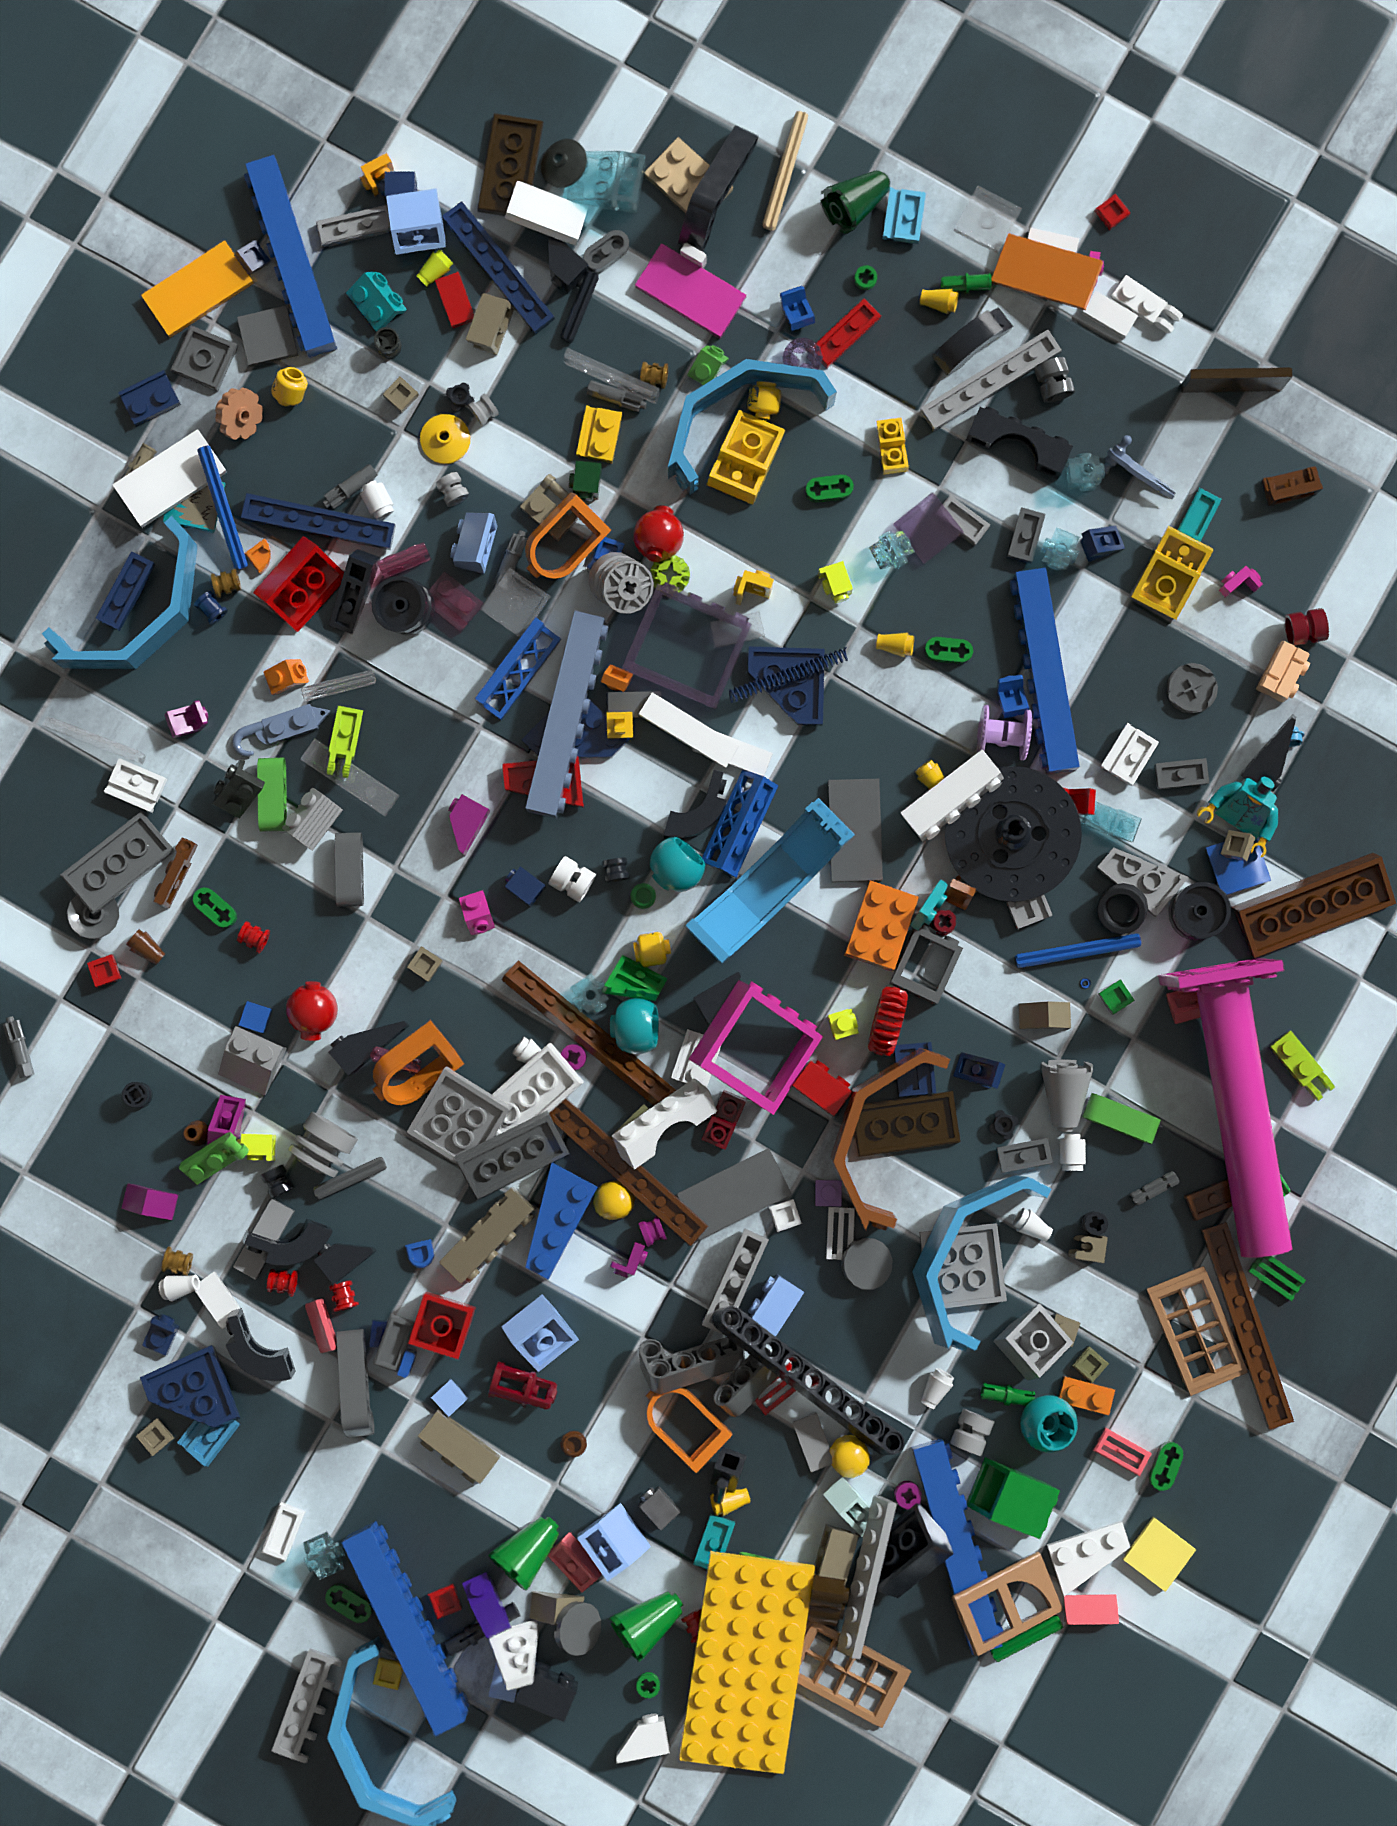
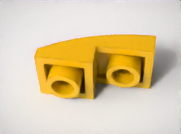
M902 418L876 421L883 475L908 472L909 465Z

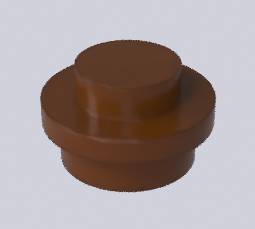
M569 1431L563 1436L561 1449L567 1456L579 1457L586 1450L587 1440L581 1432Z

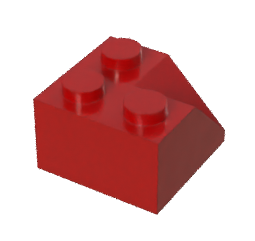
M425 1292L408 1344L459 1359L476 1307Z

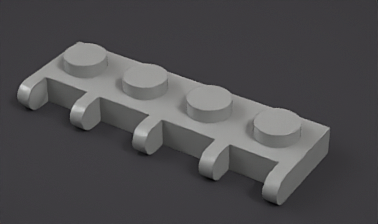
M309 1648L272 1752L307 1763L309 1757L300 1753L305 1738L315 1740L317 1737L316 1733L308 1730L314 1712L321 1715L325 1714L326 1708L317 1704L323 1687L332 1690L335 1687L334 1682L326 1680L331 1665L342 1667L343 1660Z

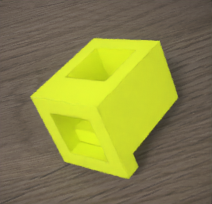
M841 561L820 568L818 576L819 579L825 578L822 581L825 594H830L832 601L834 600L835 603L848 600V595L852 594L853 587L844 562Z
M846 1009L827 1016L834 1041L859 1034L858 1023L852 1009Z
M241 1134V1139H237L239 1144L243 1143L249 1148L247 1160H263V1155H266V1161H275L276 1135Z

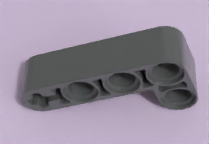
M364 1329L337 1331L343 1432L347 1437L374 1435V1418L369 1400Z
M724 1337L666 1356L662 1345L658 1341L648 1339L639 1346L640 1368L650 1390L654 1393L662 1394L736 1370L745 1361V1351L728 1337Z

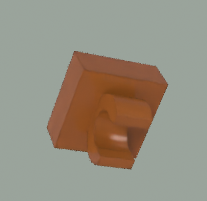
M958 875L955 879L951 880L944 894L947 896L945 901L966 910L976 889L959 882L961 877Z

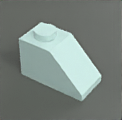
M842 1477L823 1495L847 1523L863 1537L870 1506Z

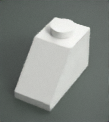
M657 1714L643 1716L642 1720L635 1724L617 1751V1763L668 1754L669 1743L664 1716L658 1717Z

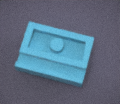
M890 187L882 239L888 238L900 242L919 243L926 192L905 189L896 190Z

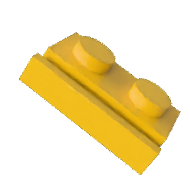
M586 405L576 456L613 463L622 412L592 408Z

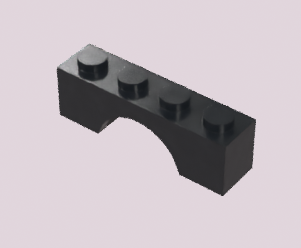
M979 407L966 438V441L987 450L1000 441H1019L1032 452L1035 460V470L1059 479L1073 448V445L1068 444L1069 441L1060 436L1051 437L1045 434L1046 432L1043 429L1035 426L1031 428L1025 426L1021 420L1009 416L1006 418L1001 416L996 409L991 407Z

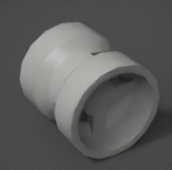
M458 472L447 474L436 482L438 490L444 494V501L447 507L455 506L469 497L466 487L461 485V478Z

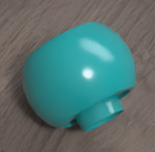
M671 837L663 840L656 846L650 857V868L653 871V879L663 889L686 892L694 888L702 879L705 871V862L685 841L678 837Z
M640 998L629 999L618 1005L616 1015H611L610 1034L612 1038H616L617 1046L622 1051L638 1055L645 1054L656 1048L659 1036V1017L657 1007L652 1002Z
M1053 1395L1037 1397L1026 1405L1021 1415L1020 1425L1024 1439L1031 1447L1045 1453L1061 1451L1067 1448L1076 1436L1078 1422L1075 1411L1067 1401Z

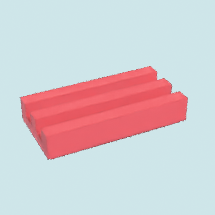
M1104 1427L1103 1433L1099 1437L1093 1451L1140 1476L1152 1453ZM1108 1435L1143 1454V1458L1140 1459L1107 1441ZM1106 1445L1138 1463V1468L1136 1469L1102 1450V1446Z

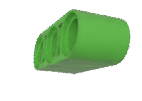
M258 758L257 778L265 782L263 789L258 794L259 831H285L282 829L287 819L285 758Z
M1091 1093L1082 1116L1089 1121L1148 1144L1153 1143L1161 1122L1156 1117Z

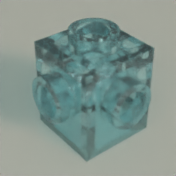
M1091 453L1078 454L1076 458H1069L1065 464L1068 489L1080 488L1082 492L1095 490V487L1105 477L1104 464L1099 462V455L1091 456Z
M1056 527L1051 539L1046 537L1041 552L1045 554L1042 561L1046 562L1049 568L1058 571L1061 569L1066 570L1069 563L1074 565L1079 554V550L1075 548L1080 537Z
M892 530L885 532L878 537L879 541L869 547L880 570L891 566L897 569L908 563L907 558L915 553L909 538L903 530L893 533Z
M592 973L571 986L570 989L576 996L572 1001L580 1012L585 1010L587 1014L593 1012L596 1015L607 1007L605 1002L609 998L607 994L601 992L605 985L603 980L601 979L597 982ZM589 992H594L596 994L593 1000L587 999V994Z
M328 1532L303 1542L306 1557H304L306 1566L310 1572L314 1571L319 1579L344 1569L341 1558L345 1555L339 1542L335 1543Z

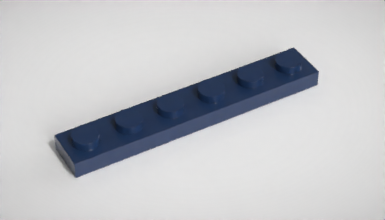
M462 201L442 215L445 223L534 334H537L555 320L554 315Z
M246 493L241 519L245 521L391 550L396 528L395 523Z

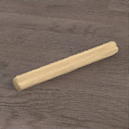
M802 111L795 113L766 210L763 228L773 231L776 229L808 121V114Z

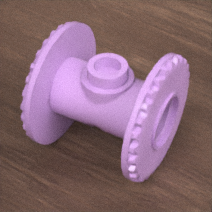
M984 705L978 725L977 753L982 749L983 751L985 750L986 743H993L1001 747L1008 745L1020 746V760H1025L1031 739L1032 712L1030 710L1025 711L1023 723L989 719V705Z

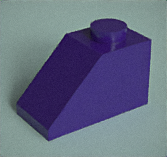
M487 1572L462 1583L470 1606L487 1639L512 1628L495 1582Z

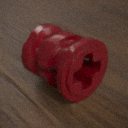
M950 910L938 911L930 922V926L936 930L937 935H948L956 926V916ZM939 916L942 919L945 917L949 918L947 923L949 928L947 926L941 928L938 925L940 923Z

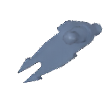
M1124 436L1120 444H1116L1107 451L1106 462L1099 469L1102 475L1108 474L1109 469L1118 463L1170 499L1175 497V491L1125 454V448L1132 442L1130 436Z

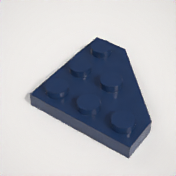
M749 646L748 674L756 682L758 678L762 680L763 676L767 679L768 675L772 677V673L777 674V671L781 673L782 669L786 671L789 668L791 670L792 666L796 668V664L800 666L801 662L805 664L808 661L810 663L811 659L815 661L816 657H824L825 649ZM819 663V672H817L813 664L814 674L808 666L809 676L803 667L805 677L802 676L799 670L800 679L797 678L794 672L795 681H793L789 673L790 683L784 674L786 684H783L781 678V686L778 685L776 679V688H774L771 680V690L766 684L767 691L765 692L796 725H823L824 670L821 669Z
M590 701L588 714H583L581 724H584L582 738L577 739L575 748L578 749L577 756L579 758H613L630 739H608L607 716ZM549 712L521 739L537 756H539Z
M212 1345L140 1377L146 1397L153 1404L215 1429L240 1419L215 1347Z

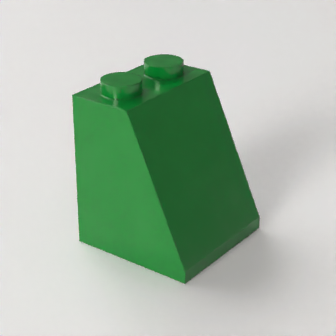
M985 1457L966 1503L967 1507L991 1521L1041 1539L1043 1532L1047 1528L1048 1519L1053 1507L1057 1503L1060 1490Z

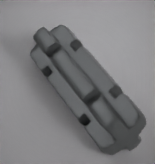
M1169 1172L1163 1175L1164 1178L1159 1177L1143 1186L1142 1190L1138 1189L1130 1194L1131 1200L1135 1205H1141L1146 1202L1147 1198L1150 1200L1166 1191L1167 1187L1172 1188L1179 1183L1177 1175L1174 1172Z

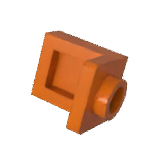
M301 659L284 660L263 671L272 695H278L295 685H305L309 682L306 668Z

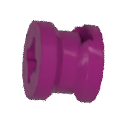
M568 1045L561 1052L563 1058L574 1071L581 1069L586 1063V1053L578 1045Z
M655 1216L649 1222H639L647 1247L653 1245L654 1241L660 1239L667 1240L658 1216Z
M906 1480L896 1486L894 1497L902 1508L910 1509L916 1503L919 1504L921 1502L922 1493L914 1482Z

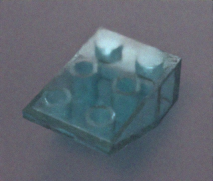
M586 151V170L575 184L565 187L563 198L574 203L637 214L646 167L645 155L625 151Z

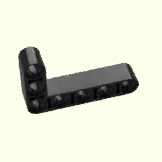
M738 125L734 126L690 199L678 244L683 246L684 243H688L701 252L704 251L712 231L717 210L751 156L759 135Z

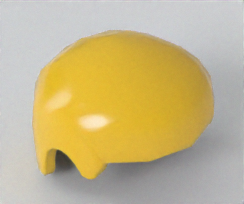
M609 1181L601 1184L593 1198L596 1212L608 1220L626 1217L634 1208L635 1203L634 1194L619 1181Z
M844 1435L836 1439L830 1447L832 1467L842 1477L855 1478L867 1470L870 1463V1453L867 1446L857 1437Z

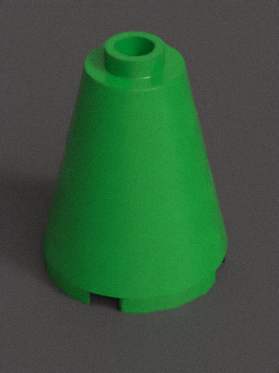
M539 1517L492 1550L488 1557L515 1584L527 1591L559 1536V1533L556 1531L559 1526L550 1517L546 1519Z
M667 1591L616 1613L608 1619L612 1622L611 1626L625 1648H632L634 1651L631 1654L637 1662H640L681 1616V1607L684 1605L676 1593L671 1595Z

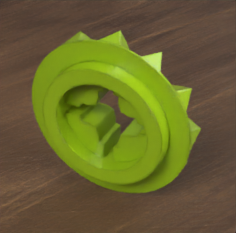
M676 555L664 561L654 562L650 569L654 588L663 594L673 595L681 592L686 588L690 580L689 566L683 558ZM672 565L673 572L681 576H673L670 583L667 584L666 575L659 572L668 571V568Z

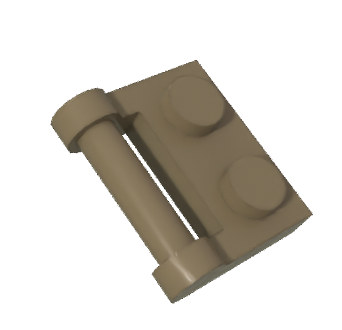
M548 474L543 479L541 484L520 506L521 510L538 525L557 507L555 503L544 495L548 489L562 501L569 495L551 474ZM573 512L569 516L565 513L547 533L559 541L579 518Z

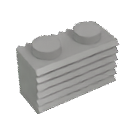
M312 788L310 792L302 797L301 804L298 805L295 812L287 817L286 824L282 829L313 851L343 809Z

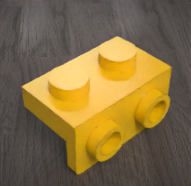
M744 570L742 577L737 576L733 589V596H736V604L741 605L745 592L769 599L774 579L770 578V574L756 570L753 573Z

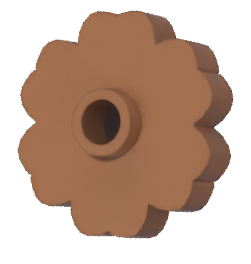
M231 388L228 392L224 393L215 408V420L221 424L220 432L234 440L239 437L247 439L250 435L256 432V424L262 420L263 407L257 404L258 395L246 388H241L240 390Z

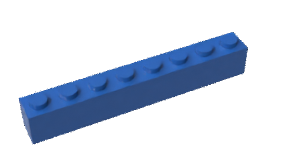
M274 155L246 163L248 173H245L244 177L248 188H253L256 195L251 197L256 212L261 211L263 219L259 220L263 235L268 234L270 243H266L270 257H275L278 266L274 267L278 282L283 280L285 289L281 290L285 304H291L293 310L292 313H289L293 328L298 327L301 335L296 337L301 352L306 351L309 358L337 350L338 348L277 160Z
M1046 568L1016 572L1013 580H1010L1011 594L1016 595L1017 605H1014L1016 620H1020L1021 623L1018 637L1020 645L1024 644L1026 654L1022 655L1023 666L1025 670L1028 669L1030 679H1027L1028 694H1033L1034 704H1031L1032 718L1037 719L1038 729H1035V738L1037 744H1041L1043 753L1039 754L1041 769H1045L1046 775L1076 771L1080 765Z
M940 1438L911 1448L931 1517L946 1533L954 1552L944 1563L953 1594L956 1595L988 1578L986 1571L981 1572L979 1561H983L979 1546H974L971 1536L975 1535L972 1521H966L964 1510H968L964 1494L959 1495L956 1485L961 1483L957 1470L951 1469L949 1460L953 1459L950 1445L949 1443L944 1444V1441ZM988 1594L968 1604L983 1642L1003 1632L1001 1622L996 1623L993 1613L997 1612V1607L993 1596L988 1597ZM965 1633V1636H966V1639H967V1643H968V1646H969V1650H970L971 1654L974 1655L973 1650H972V1648H971V1645H970V1643H969V1640H968V1638H967V1635H966V1633ZM1000 1644L992 1649L1002 1647L1003 1645Z

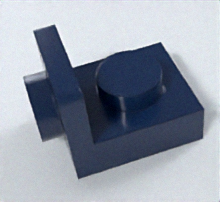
M161 1314L160 1317H152L150 1321L152 1324L142 1346L167 1356L180 1326L174 1324L175 1319Z

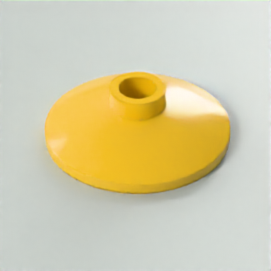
M440 414L434 416L425 423L421 430L420 444L422 450L429 459L436 463H454L467 453L470 446L471 438L467 425L454 415ZM442 433H448L449 438L447 440H441L440 435Z

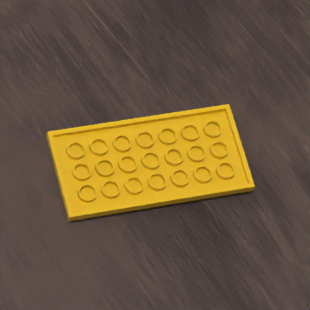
M710 1551L680 1747V1761L784 1774L815 1571L814 1565Z

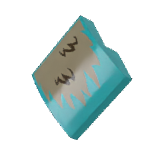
M208 485L164 513L162 522H165L172 516L183 528L191 527L214 533L218 515Z

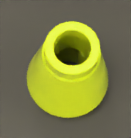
M439 249L436 253L432 252L416 276L427 287L430 283L449 272V268L453 263Z

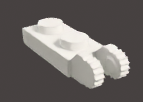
M1127 275L1111 296L1114 301L1137 314L1139 318L1151 326L1155 325L1165 333L1170 334L1174 327L1165 319L1158 317L1161 312L1176 321H1180L1183 317L1180 311L1171 305H1167L1166 301Z

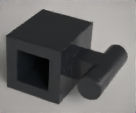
M722 1447L710 1484L716 1485L713 1497L715 1503L720 1504L723 1502L727 1490L735 1492L747 1455Z

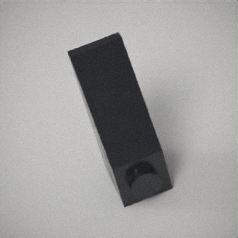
M356 549L348 557L329 626L350 634L354 633L375 580L381 557L360 549Z
M1294 714L1287 719L1242 770L1241 776L1243 778H1250L1258 783L1262 777H1267L1274 783V788L1271 792L1275 791L1281 784L1282 780L1280 777L1296 722Z
M401 1021L347 1035L345 1038L341 1035L331 1043L332 1049L328 1053L348 1076H352L410 1025L406 1021Z

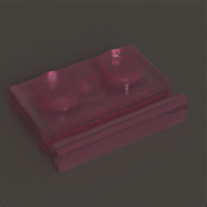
M423 542L399 553L389 555L377 561V564L385 579L429 561L431 558Z
M446 572L430 588L435 602V612L460 633L484 606L481 600Z

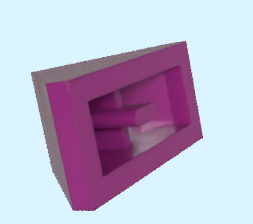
M128 1183L121 1209L140 1215L173 1220L179 1195Z

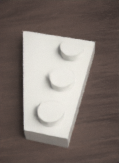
M1122 1521L1047 1544L1063 1596L1073 1591L1130 1548Z
M537 1620L511 1626V1629L488 1639L507 1691L533 1683L539 1630Z

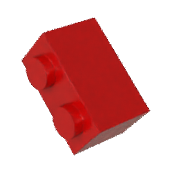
M819 1060L815 1063L809 1061L792 1087L833 1117L852 1093L848 1088L851 1084L839 1075L835 1079L827 1073L830 1068Z

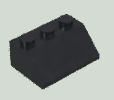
M918 1503L892 1523L877 1590L897 1599L954 1554L944 1530Z

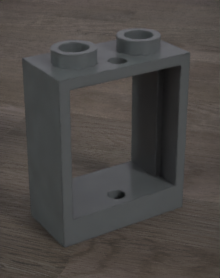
M922 925L919 931L913 930L889 984L937 1005L963 947L958 946V940L949 936H945L943 939L935 935L936 930ZM919 937L953 952L936 991L901 976Z

